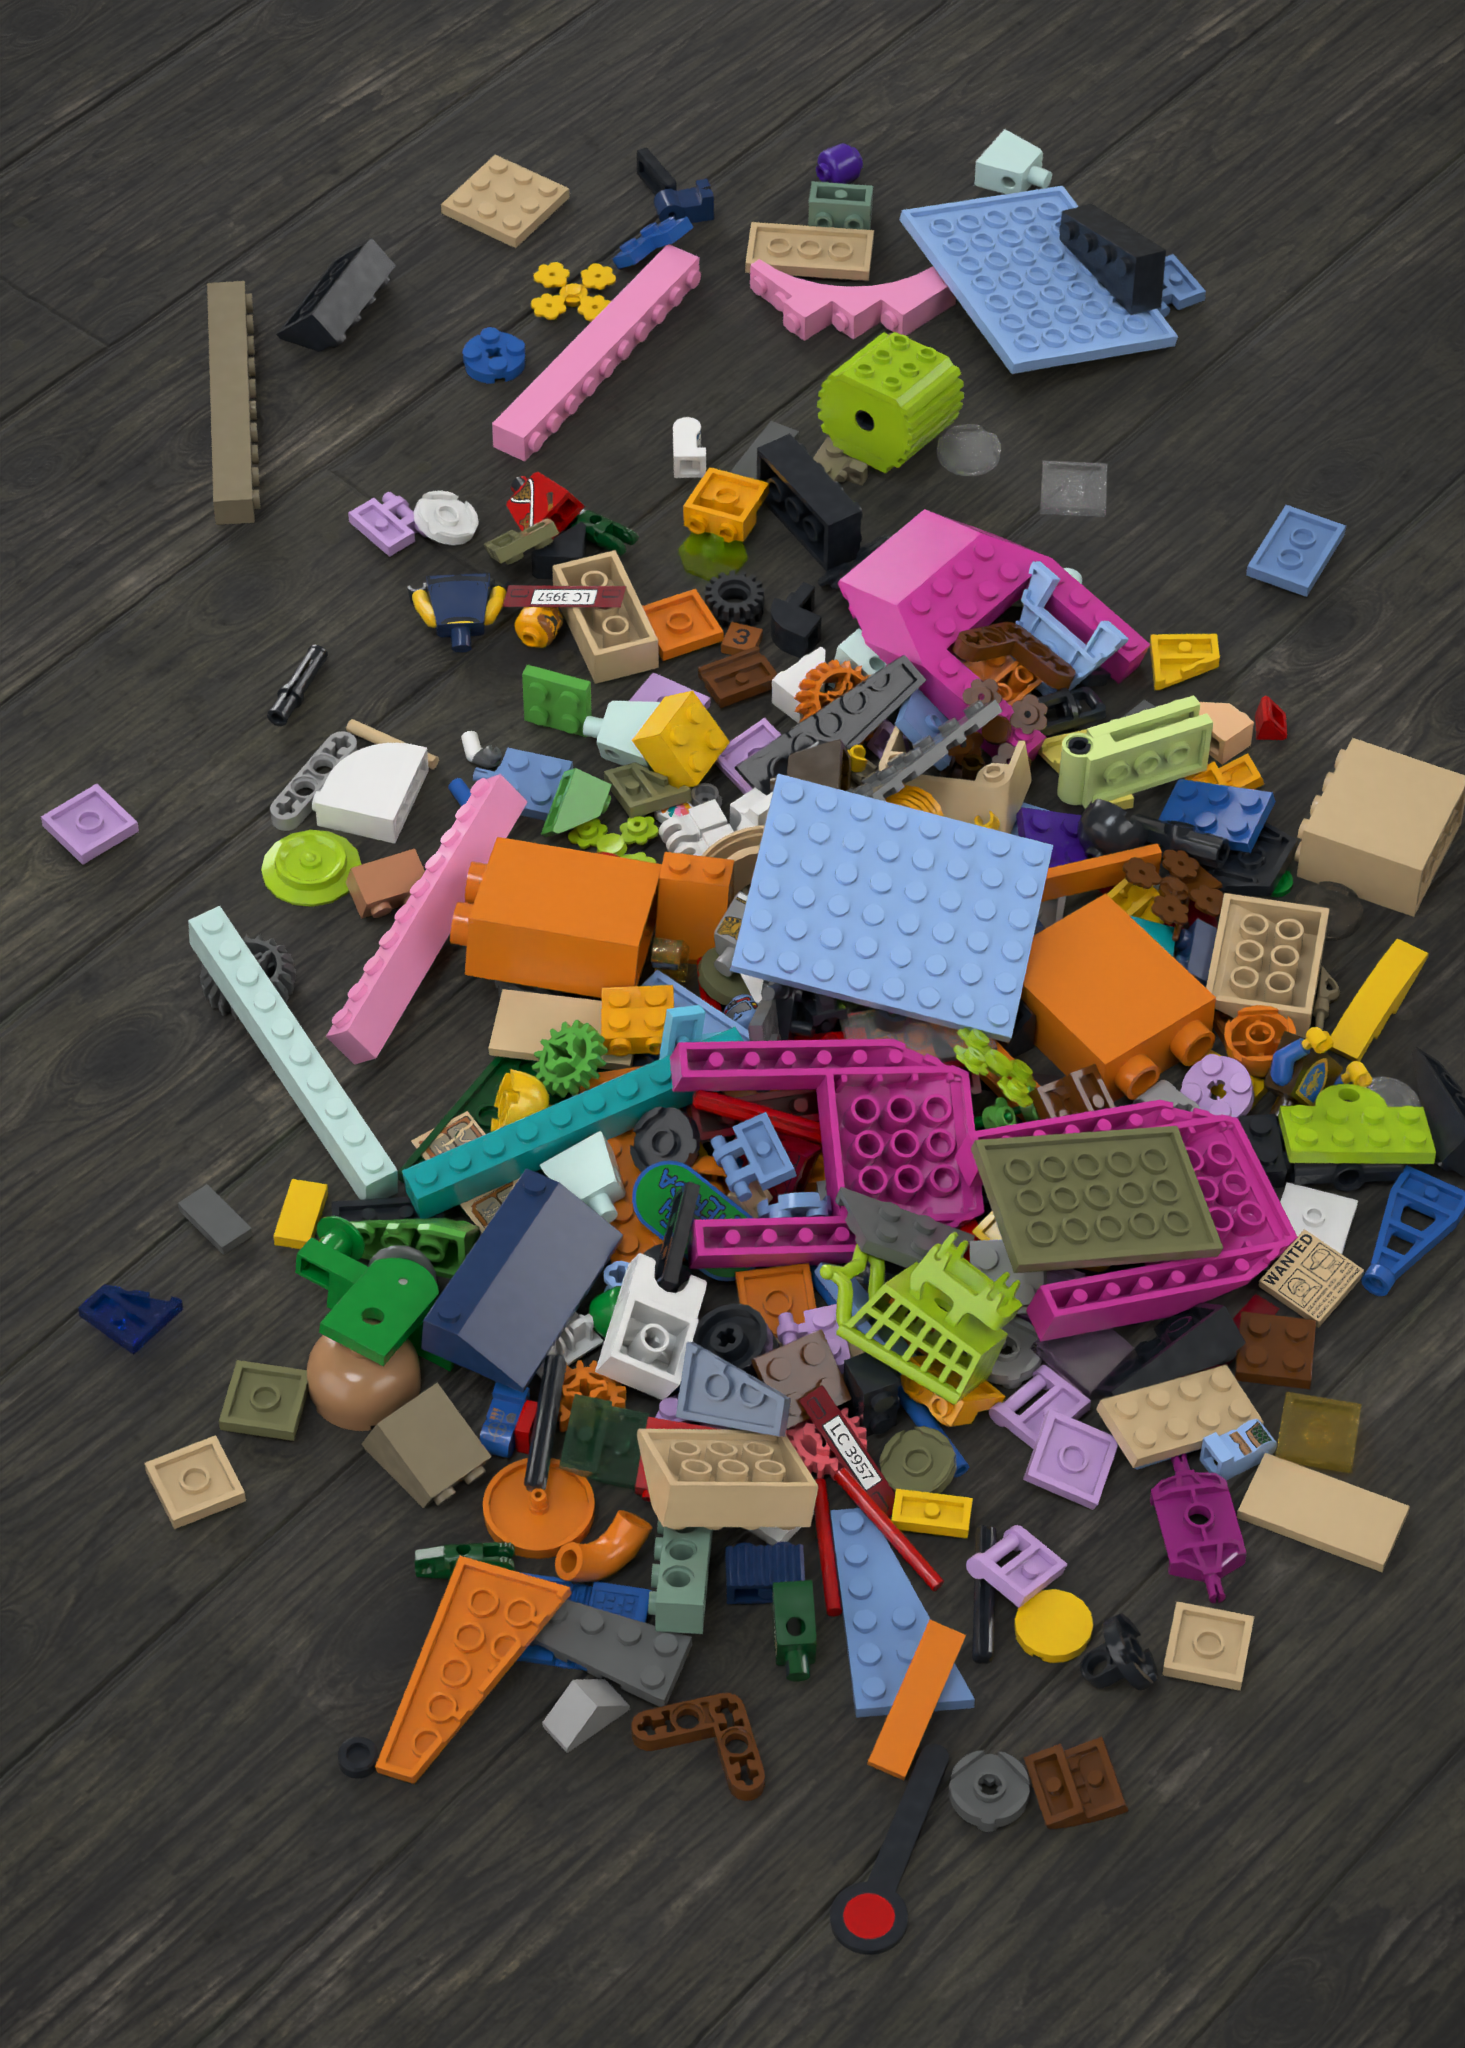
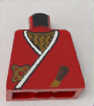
M539 472L533 473L529 479L525 476H519L514 479L511 484V490L515 494L507 501L506 505L521 531L548 518L554 522L559 534L585 507L568 490Z

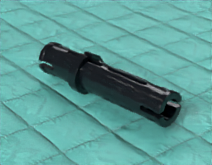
M311 645L288 683L282 685L278 690V698L267 713V718L272 724L276 726L286 725L294 709L302 705L306 690L311 682H313L324 662L328 659V653L322 646Z

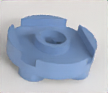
M816 1192L778 1195L779 1203L769 1205L768 1199H765L757 1204L758 1218L824 1217L832 1214L830 1196L826 1195L823 1200H820V1194Z

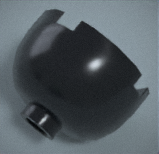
M1095 799L1093 803L1092 801L1082 813L1077 827V835L1081 846L1085 850L1084 855L1087 859L1143 847L1148 840L1147 831L1138 820H1135L1133 825L1124 817L1127 812L1124 809L1101 799Z

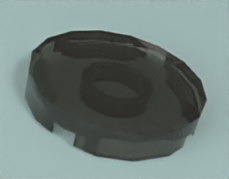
M1331 881L1319 882V885L1312 887L1310 884L1303 887L1295 897L1294 903L1329 908L1325 941L1345 939L1353 935L1360 927L1363 914L1362 903L1360 904L1358 901V895L1343 884Z

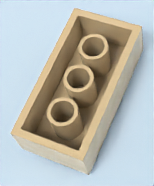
M616 550L553 565V586H626L621 608L560 607L595 684L659 668L658 638Z

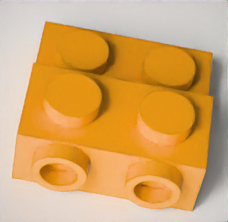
M709 467L683 506L684 526L688 527L695 534L708 532L718 535L724 542H732L734 540L744 542L756 524V512L769 494V483Z
M673 985L602 988L601 1035L605 1038L603 1045L608 1049V1052L604 1055L626 1056L628 1054L644 1053L660 1055L667 1009L674 1008Z
M928 1355L911 1357L909 1361L921 1367ZM935 1359L928 1372L939 1378L946 1365ZM952 1370L946 1383L957 1389L963 1377ZM901 1374L900 1376L905 1393L914 1401L926 1405L937 1421L949 1427L972 1424L978 1412L989 1410L997 1402H1003L1006 1397L985 1380L958 1403L953 1405L905 1375Z

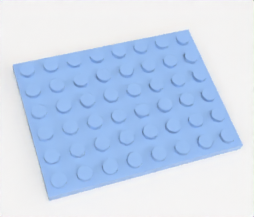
M1063 186L902 210L900 216L901 223L1011 374L1157 350L1176 345L1178 335L1157 308L1130 315L1059 240L1061 211L1079 207Z
M778 774L730 971L957 1030L966 1028L971 1031L973 1028L982 1031L988 1038L1009 1043L1013 1034L1053 845Z

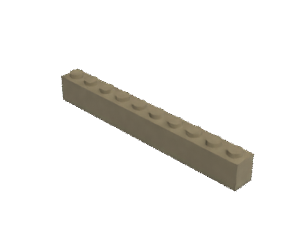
M245 281L207 283L216 525L255 523L254 509H261L259 489L254 490V487L260 486L259 468L253 467V464H259L258 445H252V442H258L257 422L251 423V420H257L256 400L251 401L250 399L256 398L255 379H250V376H256L254 357H249V355H255L254 336H248V334L254 333L253 314L247 315V313L253 312L252 293L246 294Z

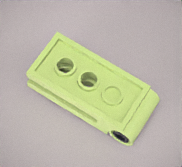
M1193 695L1088 728L1087 734H1069L1062 742L1057 788L1058 797L1070 805L1082 804L1086 809L1091 801L1093 803L1095 799L1111 801L1205 771L1208 764L1213 721L1207 713L1199 716L1200 703Z

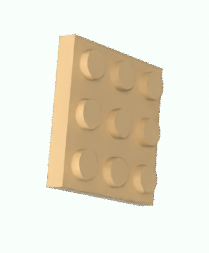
M494 155L441 204L442 214L516 248L569 199V188Z

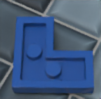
M670 217L659 225L656 222L651 223L640 231L642 236L637 240L633 238L620 246L621 252L613 257L612 260L618 269L634 265L654 249L677 241L690 231L693 225L688 217L678 220Z

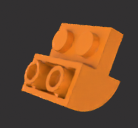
M1010 655L979 662L965 661L963 663L983 682L987 679L995 680L998 684L997 693H1000L1010 706H1013L1014 702L1029 695L1043 683L1042 680L1017 660L1015 661Z

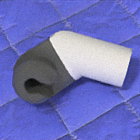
M467 731L462 735L463 747L469 762L486 769L494 768L499 764L502 753L497 746L493 750L492 745L486 746L485 749L482 748L478 734L475 731Z

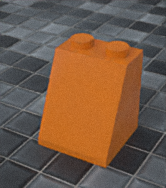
M672 852L664 853L659 876L654 960L697 965L696 961L699 957H703L709 949L715 948L714 932L734 899V860Z

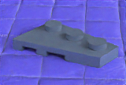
M687 1342L676 1418L785 1437L791 1398L698 1344Z

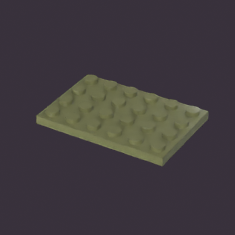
M1177 1126L975 1140L971 1147L1014 1273L1218 1257L1223 1250Z

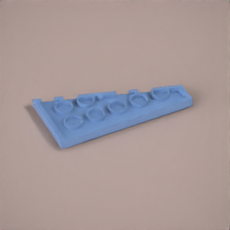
M860 1508L830 1510L856 1718L888 1715L930 1618L885 1536ZM955 1663L934 1711L974 1708L975 1699Z

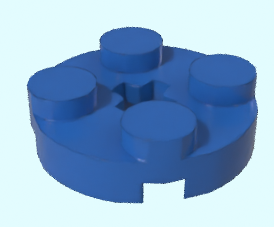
M484 328L480 335L470 339L463 348L465 370L470 377L483 383H495L494 379L504 377L505 382L513 380L525 368V343L511 334L499 332L496 328Z

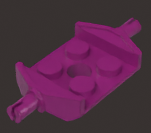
M1184 1453L1180 1455V1458L1179 1455L1171 1457L1175 1476L1161 1480L1151 1490L1150 1504L1155 1506L1169 1559V1574L1200 1582L1203 1581L1206 1584L1209 1601L1216 1603L1215 1598L1217 1597L1218 1603L1226 1598L1220 1579L1244 1565L1247 1552L1226 1479L1216 1473H1195L1194 1469L1190 1470L1187 1454ZM1193 1514H1202L1209 1521L1206 1524L1198 1525L1193 1523L1189 1517Z

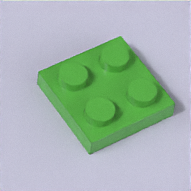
M527 665L522 673L524 721L584 736V721L587 716H592L591 681Z

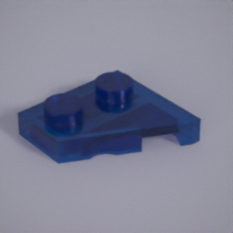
M104 1284L78 1307L81 1318L134 1355L183 1310V1303L177 1297H171L169 1302L150 1298L149 1292L139 1290L126 1291L121 1287Z

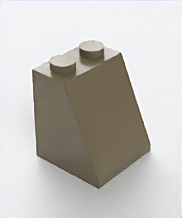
M438 1383L380 1421L362 1442L365 1450L423 1508L433 1501L437 1506L447 1501L456 1493L453 1487L464 1480L469 1485L486 1472L483 1466L492 1457Z

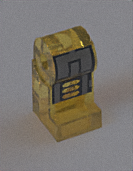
M655 937L652 948L651 967L654 968V972L659 970L674 981L686 982L690 947L684 940H669Z

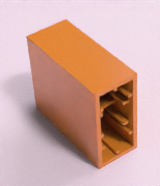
M497 837L488 864L472 861L470 864L465 887V903L457 902L451 924L450 943L467 946L465 975L598 998H602V988L638 986L656 927L659 876L662 864Z
M1106 893L1034 935L1020 998L1036 1015L1034 1045L1066 1076L1095 1064L1113 1102L1125 1095L1129 1099L1135 1100L1156 1084L1162 1072L1179 1062L1185 1066H1192L1201 1061L1212 1049L1215 1043V1034L1212 1032L1216 997Z

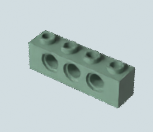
M658 1519L657 1534H663V1537H656L654 1560L660 1561V1564L652 1565L651 1587L657 1588V1591L649 1592L648 1615H655V1631L703 1634L713 1530L705 1527H686L681 1530L663 1527Z

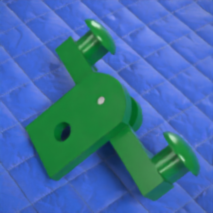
M338 1216L322 1218L317 1224V1234L320 1240L318 1241L311 1237L297 1252L295 1270L296 1274L328 1290L327 1308L331 1309V1311L320 1322L319 1333L382 1366L389 1361L407 1338H409L419 1356L451 1371L455 1363L421 1349L423 1320L439 1298V1289L432 1274L422 1265L402 1258L377 1259L370 1267L358 1262L357 1260L363 1256L365 1250L364 1240L358 1229L346 1219ZM366 1318H372L380 1320L381 1323L371 1325L367 1324L363 1320Z

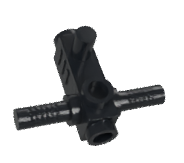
M764 980L761 996L766 1001L776 999L781 1041L794 1040L795 1034L812 1038L815 1034L816 1026L809 1022L797 1020L800 1003H805L809 991Z

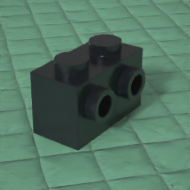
M866 1352L844 1360L843 1380L851 1400L843 1403V1406L849 1409L850 1418L860 1417V1427H865L867 1430L866 1437L885 1433L891 1427L896 1426L897 1409L900 1408L898 1387L902 1385L899 1372Z

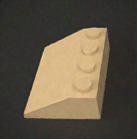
M1224 893L1206 988L1216 997L1215 1009L1235 1018L1238 1016V1011L1245 1007L1255 1005L1272 1006L1278 1009V1014L1286 1019L1288 1015L1292 1019L1296 1035L1306 1038L1305 1035L1310 1029L1326 939L1329 908Z
M638 1429L637 1438L652 1508L663 1527L681 1530L686 1527H705L711 1530H719L723 1527H741L747 1530H756L759 1527H778L783 1530H793L796 1527H811L818 1485L787 1435L779 1437L746 1430Z

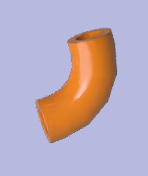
M619 1510L606 1532L595 1541L587 1544L575 1542L564 1544L558 1551L555 1559L556 1573L561 1579L569 1582H596L611 1576L635 1558L653 1528L639 1516Z

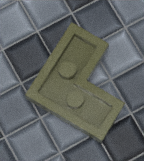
M546 518L519 533L512 529L485 543L484 546L490 557L500 563L506 562V564H511L523 558L524 551L532 547L540 549L553 542L552 537L559 534L554 522Z

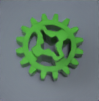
M575 1020L573 1025L570 1026L565 1021L562 1023L561 1031L557 1032L552 1028L550 1030L551 1038L540 1041L544 1048L542 1051L534 1053L539 1062L532 1065V1069L538 1073L536 1078L544 1084L546 1090L552 1095L556 1093L561 1098H565L568 1092L573 1096L578 1095L579 1087L581 1086L588 1090L590 1088L589 1080L591 1078L599 1079L600 1077L599 1073L596 1072L597 1068L606 1066L607 1062L601 1056L608 1052V1049L603 1045L605 1038L589 1023L583 1024L579 1020Z

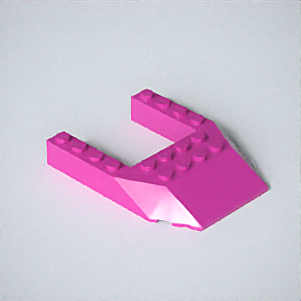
M925 509L838 582L843 597L849 602V610L853 619L856 618L860 625L861 634L866 645L886 664H889L899 656L905 655L926 679L918 689L949 720L955 717L958 721L966 716L963 710L969 704L964 702L962 698L963 692L967 688H972L971 683L973 680L980 679L954 656L955 653L952 648L959 632L990 625L1020 598L1022 599L1024 589L1029 587L1032 574H1029V569L1033 561L1042 562L1060 578L1044 609L1085 645H1087L1101 621L1111 622L1129 638L1125 645L1100 665L1111 674L1110 677L1118 684L1140 666L1151 645L1052 558L990 532ZM984 694L980 695V700L984 699ZM1002 698L999 704L1002 712L999 715L1005 716L1010 721L1014 711L1012 706ZM1011 725V736L1005 743L1015 747L1018 741H1025L1027 755L1032 762L1036 758L1046 736L1035 729L1033 733L1025 734L1021 728H1015ZM984 739L981 748L993 758L995 755H998L1000 745H992Z
M896 1039L678 1042L670 1056L673 1092L816 1089L827 1195L831 1198L832 1214L824 1217L694 1220L687 1240L689 1269L772 1267L803 1263L819 1265L820 1262L836 1265L851 1262L857 1242L855 1234L849 1229L845 1221L848 1215L846 1207L837 1205L835 1201L840 1187L882 1202L894 1203L901 1209L918 1215H927L937 1222L956 1229L983 1215L982 1187H968L955 1159L968 1132L975 1131L969 1072L954 1065H945L940 1059L927 1053L924 1056L905 1047V1043Z
M1155 1100L968 1132L955 1159L970 1188L983 1185L971 1151L975 1140L1177 1126L1222 1243L1223 1250L1218 1257L1145 1263L1146 1266L1039 1286L1026 1312L1040 1342L1176 1315L1199 1303H1204L1248 1284L1298 1238L1238 1118L1223 1114L1213 1115L1206 1110L1194 1108L1192 1112L1174 1108L1173 1102Z

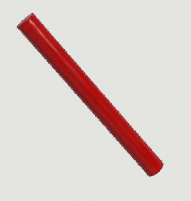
M846 1468L840 1469L833 1477L930 1589L932 1591L939 1589L945 1582Z
M817 1478L814 1479L818 1485L814 1514L826 1613L828 1616L835 1617L842 1613L827 1486L825 1479Z

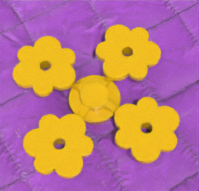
M553 262L549 265H540L539 271L534 274L535 282L543 283L545 288H562L560 295L552 296L546 293L541 298H535L531 301V307L534 309L535 316L554 320L558 318L559 314L565 313L566 306L578 307L579 314L584 315L587 321H593L611 301L605 300L601 295H596L594 298L587 296L586 288L602 290L606 285H613L616 282V276L612 274V268L608 266L603 267L597 263L591 264L588 270L586 269L581 272L583 279L582 285L576 283L567 284V278L570 273L569 270L563 269L561 263Z

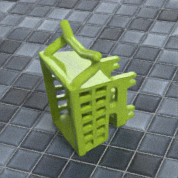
M956 1232L950 1234L942 1245L940 1243L934 1245L920 1263L915 1262L885 1284V1261L861 1252L858 1244L855 1246L852 1261L845 1266L823 1265L819 1271L820 1276L823 1279L831 1280L838 1286L836 1322L839 1328L836 1331V1335L953 1405L989 1378L1008 1336L1001 1328L1009 1323L1022 1307V1303L1015 1298L1021 1282L1016 1280L1008 1287L1006 1281L1010 1277L1009 1272H1005L996 1281H993L963 1258L968 1241L964 1240L956 1247L954 1245V1241L958 1237ZM867 1262H869V1301L852 1316L853 1287L851 1279L862 1273L866 1268ZM892 1298L895 1299L892 1304L888 1303ZM872 1317L877 1319L876 1323L866 1334L856 1329ZM886 1325L895 1332L885 1345H882L874 1340L873 1337ZM901 1336L911 1342L903 1356L891 1350ZM918 1347L929 1354L921 1367L909 1361ZM935 1359L946 1365L939 1378L928 1372ZM952 1370L963 1377L957 1389L946 1383Z

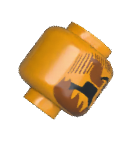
M523 607L514 623L515 632L522 642L530 647H547L553 642L561 628L563 617L558 607Z

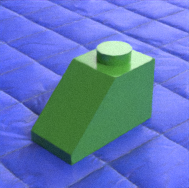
M577 768L565 771L541 835L549 837L560 834L605 813L611 801V795L608 793L612 784Z

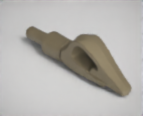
M1321 966L1313 1016L1316 1018L1315 1027L1321 1028L1323 1031L1324 1020L1329 1016V1003L1334 1002L1338 998L1340 990L1336 981ZM1327 985H1329L1332 988V990H1327Z

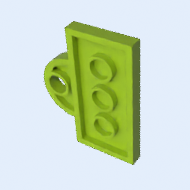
M1338 1084L1325 1088L1316 1097L1315 1106H1280L1278 1118L1289 1163L1434 1164L1436 1150L1423 1107H1387L1386 1102L1379 1094L1366 1087L1353 1084Z

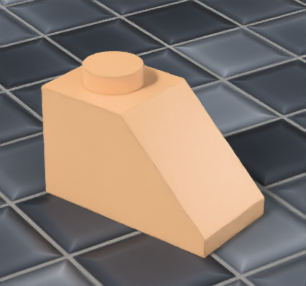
M1199 702V716L1207 713L1213 721L1209 750L1210 756L1223 765L1251 745L1254 722L1247 714L1240 712L1230 703Z

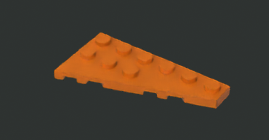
M459 1556L376 1763L377 1773L415 1784L572 1594L570 1587Z

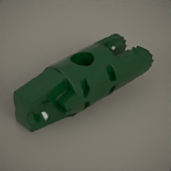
M583 509L566 527L570 529L583 522L586 525V541L607 551L616 550L618 556H622L626 552L625 543L633 546L639 540V536L635 531L591 510Z
M507 1542L447 1544L415 1550L416 1577L450 1580L459 1556L515 1571V1564L512 1561L515 1547L514 1544Z

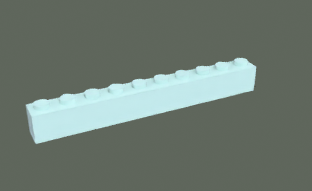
M218 906L188 920L191 947L359 1199L388 1198L398 1193L397 1168L222 908Z

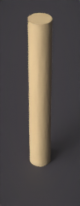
M351 719L346 727L347 732L374 744L405 743L354 719ZM427 752L428 768L435 769L439 758Z

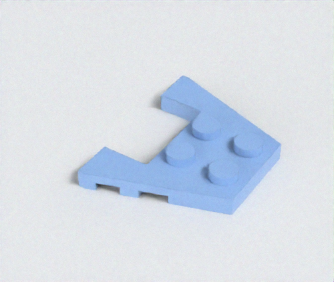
M1033 561L1029 569V574H1032L1029 587L1024 589L1021 600L1024 603L1020 621H1016L1015 624L1025 628L1075 669L1076 674L1068 689L1071 691L1125 645L1129 638L1111 622L1101 621L1087 645H1085L1044 609L1060 578L1042 562ZM1044 682L1036 688L1043 696L1055 693L1057 690Z

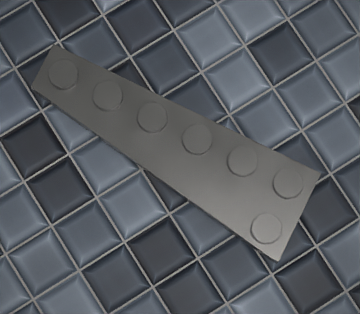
M566 1600L530 1645H539L554 1652V1657L566 1663L571 1660L587 1668V1673L600 1679L604 1676L621 1684V1689L658 1707L667 1705L692 1647V1637L675 1632L655 1631L654 1625Z

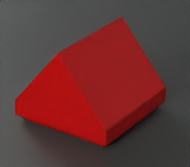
M1267 696L1262 697L1255 714L1256 740L1286 739V713L1272 699Z

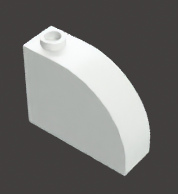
M383 743L362 748L345 757L333 768L321 791H316L313 797L312 810L316 811L317 826L396 843L429 771L427 748L407 743Z

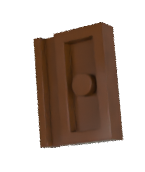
M758 646L698 668V678L704 681L705 688L720 708L771 690L772 679L777 675V672L765 655H761Z

